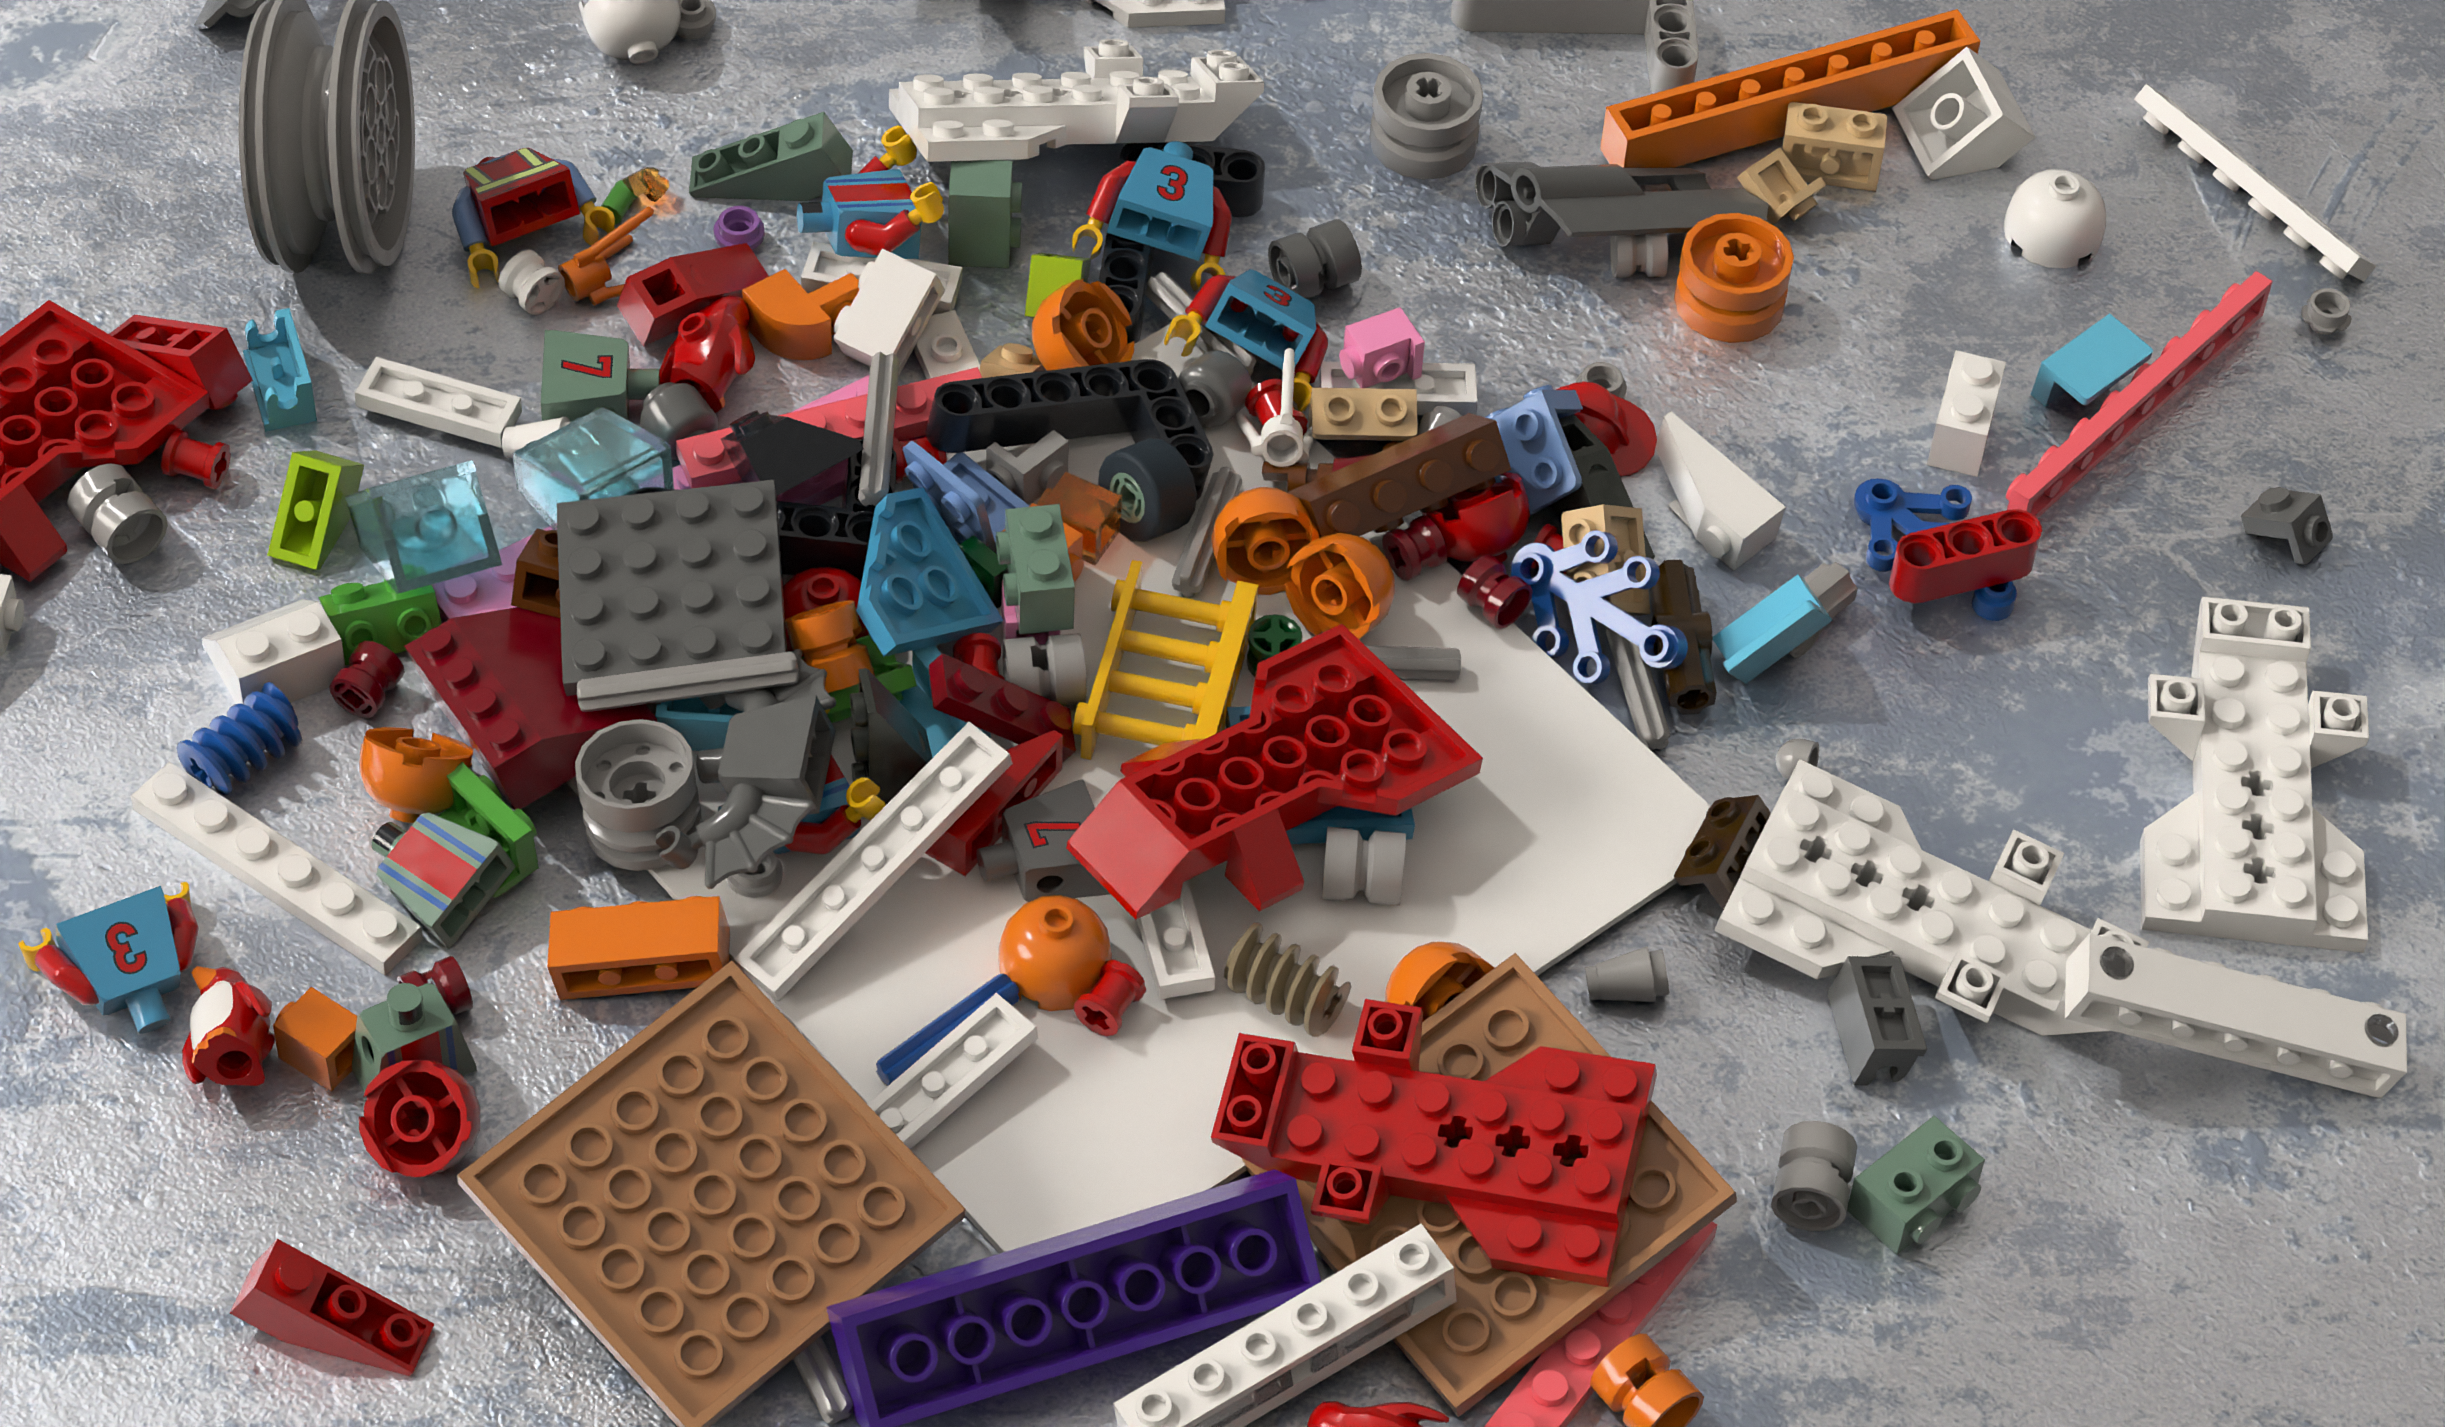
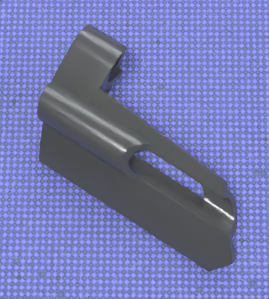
M1503 162L1481 164L1475 176L1477 200L1484 208H1494L1492 213V232L1494 239L1502 247L1551 244L1560 228L1563 229L1568 237L1684 233L1689 232L1699 221L1716 214L1741 213L1767 221L1769 207L1767 202L1741 188L1711 189L1705 177L1706 173L1691 168H1622L1618 164L1540 167L1532 162ZM1668 184L1672 191L1643 192L1639 185Z

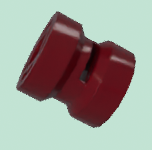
M1490 554L1474 561L1465 571L1457 586L1458 596L1469 606H1479L1482 608L1484 618L1498 629L1508 627L1522 615L1532 598L1533 591L1531 586L1520 577H1509L1506 574L1505 565Z
M364 641L359 643L351 654L349 668H343L337 673L330 683L329 689L334 700L343 709L358 717L370 718L375 716L385 701L384 692L393 690L403 677L405 671L401 660L393 651L379 643Z
M453 956L436 961L432 970L419 973L413 970L397 977L398 984L410 983L417 987L426 983L434 984L452 1014L458 1015L473 1008V1000L466 978Z

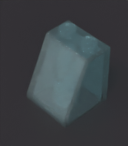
M604 407L584 417L577 418L568 425L538 440L531 441L523 448L513 452L517 490L553 530H557L556 503L626 496L643 487L674 489L671 447L667 442Z
M473 460L374 486L345 496L360 549L396 594L503 565Z

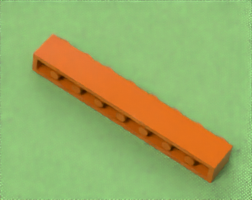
M1956 9L1607 106L1600 150L1609 164H1618L1622 168H1675L1784 137L1787 110L1790 102L1867 112L1894 106L1966 47L1978 54L1981 41L1959 10Z

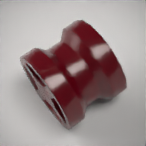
M1422 515L1413 519L1405 530L1398 528L1390 530L1382 538L1385 557L1389 561L1391 569L1402 580L1409 581L1420 575L1422 568L1426 566L1436 568L1447 560V547L1444 538L1436 524L1427 516Z

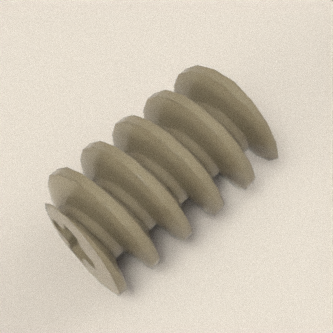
M1258 922L1253 923L1234 945L1224 969V978L1228 980V987L1235 993L1247 991V998L1254 1004L1266 1002L1267 1010L1273 1015H1281L1285 1012V1019L1293 1026H1300L1304 1023V1030L1312 1037H1319L1324 1034L1341 1013L1352 987L1351 983L1345 982L1340 987L1336 985L1339 968L1334 965L1330 966L1321 976L1317 975L1320 958L1315 954L1311 955L1302 965L1298 964L1301 947L1296 943L1292 944L1283 954L1278 953L1282 937L1278 933L1272 934L1262 944L1259 941L1263 926Z

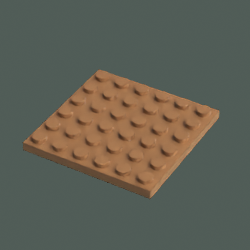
M1514 953L1422 1022L1419 1071L1485 1081L1540 1046L1611 1056L1525 962ZM1652 1100L1609 1287L1492 1268L1462 1222L1460 1223L1447 1204L1391 1195L1370 1225L1312 1215L1310 1209L1317 1183L1296 1180L1312 1246L1334 1273L1344 1269L1419 1224L1424 1226L1454 1267L1457 1301L1392 1340L1458 1417L1737 1202L1736 1192ZM1456 1136L1454 1139H1450L1448 1141L1449 1147L1457 1148L1460 1140L1467 1139V1136ZM1514 1145L1512 1148L1505 1150L1506 1156L1515 1157L1517 1150L1525 1149L1523 1145ZM1573 1154L1569 1158H1564V1166H1573L1576 1158H1582V1155ZM1242 1158L1251 1176L1267 1172Z
M733 961L726 964L457 1175L458 1184L678 1427H711L831 1328L826 1309L827 1306L875 1292L964 1219L966 1211L961 1203Z

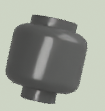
M1219 350L1204 353L1185 368L1178 377L1201 426L1208 428L1223 425L1244 408L1245 398L1252 389L1250 375L1242 362L1230 353Z
M669 382L656 387L646 396L643 402L640 425L663 457L678 461L676 440L717 431L718 417L693 385Z

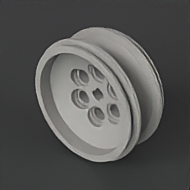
M305 0L264 1L258 7L247 35L239 92L238 133L241 182L247 219L256 248L266 263L280 265L288 273L303 272L311 263L313 253L319 247L328 223L336 219L345 255L356 272L371 274L379 266L392 265L402 249L411 210L415 166L413 85L406 40L399 17L393 6L387 1L348 0L339 21L333 47L326 44L321 29Z

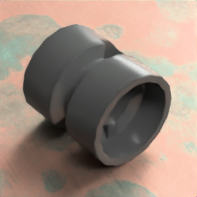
M1334 219L1311 227L1306 236L1302 233H1294L1274 240L1268 248L1269 266L1274 281L1306 299L1320 295L1323 287H1326L1328 290H1334L1354 283L1361 277L1362 264L1357 243L1347 225L1340 219Z

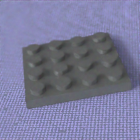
M774 480L556 503L562 671L566 696L577 695V683L581 679L787 652L778 504Z

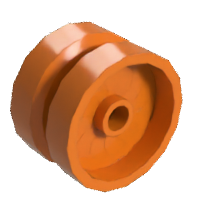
M1741 213L1716 214L1699 221L1686 234L1679 264L1680 271L1674 295L1679 316L1694 331L1709 339L1728 343L1749 342L1769 334L1781 322L1794 260L1790 241L1776 226L1751 215Z

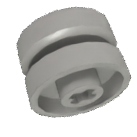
M1433 53L1409 54L1390 62L1378 74L1374 86L1372 103L1374 112L1371 119L1369 136L1374 155L1385 167L1396 173L1422 180L1445 178L1463 170L1474 158L1478 144L1479 119L1483 102V91L1479 78L1467 65L1449 56Z

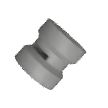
M1667 234L1611 236L1610 262L1613 278H1630L1636 270L1644 272L1648 277H1665L1668 267Z

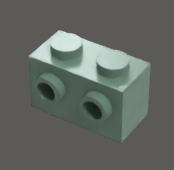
M951 161L948 202V265L1009 268L1010 248H1020L1021 218L1012 217V213H1021L1022 182H1012L1013 161Z
M1053 504L1005 509V531L996 532V549L999 565L1007 564L1009 573L1003 574L1004 597L1006 606H1015L1019 634L1074 629L1075 586L1060 505Z
M1933 1116L1854 1178L1847 1211L1898 1255L1914 1241L1917 1244L1927 1241L1936 1232L1942 1219L1955 1209L1957 1212H1962L1975 1201L1981 1191V1185L1978 1183L1985 1159L1936 1116Z

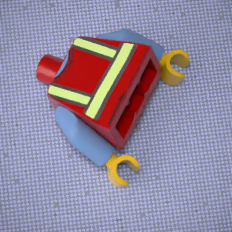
M522 148L497 158L486 157L477 165L467 168L463 172L466 187L459 190L452 208V217L463 249L471 253L467 263L470 282L476 288H480L477 272L482 269L493 271L496 282H499L498 258L494 252L485 249L488 243L493 247L579 215L580 212L585 217L583 239L591 246L598 241L599 234L597 228L605 230L608 234L614 230L615 217L611 210L594 205L597 198L572 162L549 158L531 148Z

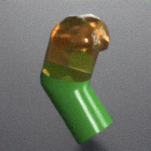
M644 167L616 182L601 205L613 212L615 225L621 222L635 199L642 193L653 202L658 201L669 188V181L658 174L659 169Z

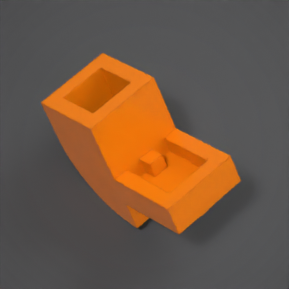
M786 269L781 270L742 289V299L747 303L750 315L749 331L764 348L783 358L814 360L831 355V336L835 334V321L840 311L846 305H852L860 290L858 288L859 280L852 273H849L815 291L807 293Z

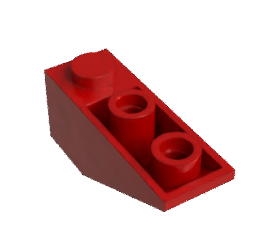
M748 243L673 256L628 276L617 307L644 347L677 332L678 326L684 318L690 314L697 313L721 297L737 296L742 299V289L769 277Z
M279 1239L252 1265L230 1311V1314L282 1342L406 1376L413 1374L434 1327V1323Z

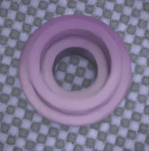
M729 207L720 214L715 222L714 239L721 248L748 243L750 248L754 250L764 240V224L757 213L749 207Z

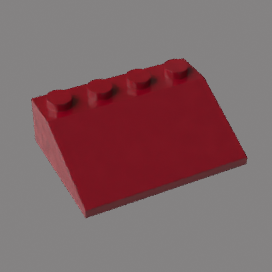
M519 607L455 617L405 645L427 691L465 743L473 749L475 757L514 810L526 807L576 777L575 761L582 745L597 731L621 721L644 719L658 722L646 704L584 712L581 711L578 704L577 695L566 696L562 671L561 618Z

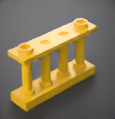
M1132 560L1126 581L1117 579L1114 586L1111 611L1116 613L1088 703L1079 702L1076 709L1073 734L1081 735L1080 758L1092 759L1099 734L1161 745L1168 742L1204 739L1225 730L1227 707L1232 705L1249 645L1248 634L1250 626L1256 621L1258 584L1237 580L1232 601L1222 600L1221 605L1142 590V562ZM1136 611H1142L1216 626V632H1220L1222 635L1220 642L1210 641L1209 645L1133 631L1131 627ZM1124 651L1203 666L1205 667L1204 672L1210 673L1208 683L1198 682L1196 687L1118 670ZM1114 692L1193 708L1192 713L1197 714L1198 718L1196 725L1187 723L1185 728L1106 713L1111 693Z

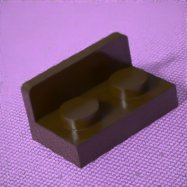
M1759 795L1735 798L1726 797L1716 800L1708 809L1704 821L1692 843L1687 847L1685 855L1674 874V878L1681 886L1704 883L1722 910H1724L1745 864L1771 815V812Z

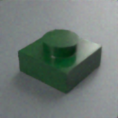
M973 535L958 546L997 609L1001 606L1003 574L1009 573L1007 564L999 565L997 554Z

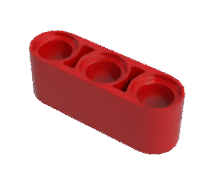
M2012 509L1907 534L1897 544L1889 580L1890 590L1902 601L1923 603L2021 579L2027 576L2033 568L2042 532L2040 521L2027 511Z

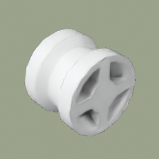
M531 250L521 251L513 256L506 263L499 277L500 289L511 298H519V305L531 315L543 314L558 301L565 286L564 277L555 268L545 267V262L541 256Z

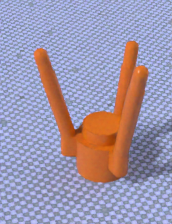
M644 208L589 248L574 254L573 259L558 265V271L564 277V287L574 301L577 302L589 297L595 306L610 298L620 297L624 284L611 287L605 286V282L612 279L606 259L633 242V237L628 233L654 214L653 208Z

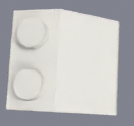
M1968 47L1958 53L1892 108L1927 177L1932 180L1998 168L2035 138L2000 70Z
M302 599L202 638V644L236 704H244L247 695L251 692H261L264 683L268 682L278 687L291 703L329 688L337 673L345 668L341 638L318 601Z

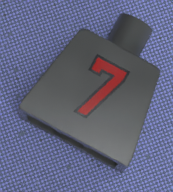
M1084 780L1074 781L1009 807L1002 813V843L976 850L979 870L985 882L1015 875L1022 896L1027 902L1041 896L1062 895L1070 898H1082L1110 894L1066 849L1067 841L1095 809Z

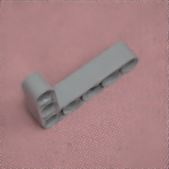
M1452 0L1450 15L1452 22L1458 28L1465 31L1644 35L1649 86L1652 94L1694 83L1699 49L1693 0Z

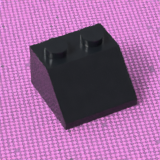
M758 410L750 412L730 423L729 426L733 432L721 438L742 482L774 480L777 496L864 449L858 439L789 417L770 415L768 412L759 414Z

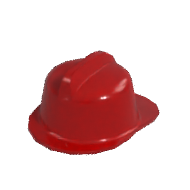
M1583 381L1556 389L1576 390L1583 410L1574 415L1608 448L1620 477L1631 476L1645 468L1654 456L1657 443L1654 424L1645 411L1633 403L1611 394L1606 388L1597 383Z

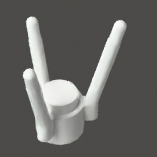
M1288 348L1284 352L1280 415L1270 418L1264 424L1260 436L1242 411L1234 415L1239 427L1251 443V453L1254 456L1263 455L1267 462L1277 467H1288L1297 461L1307 462L1309 460V449L1316 440L1312 436V426L1303 437V429L1300 423L1293 418L1295 352L1292 348Z

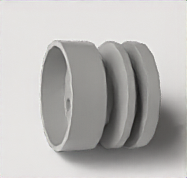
M638 719L617 722L601 729L582 745L575 761L576 781L580 803L583 807L587 841L596 855L614 867L633 871L658 869L668 865L659 856L663 849L655 843L656 835L668 826H675L688 836L696 832V826L702 823L692 749L683 735L664 723Z

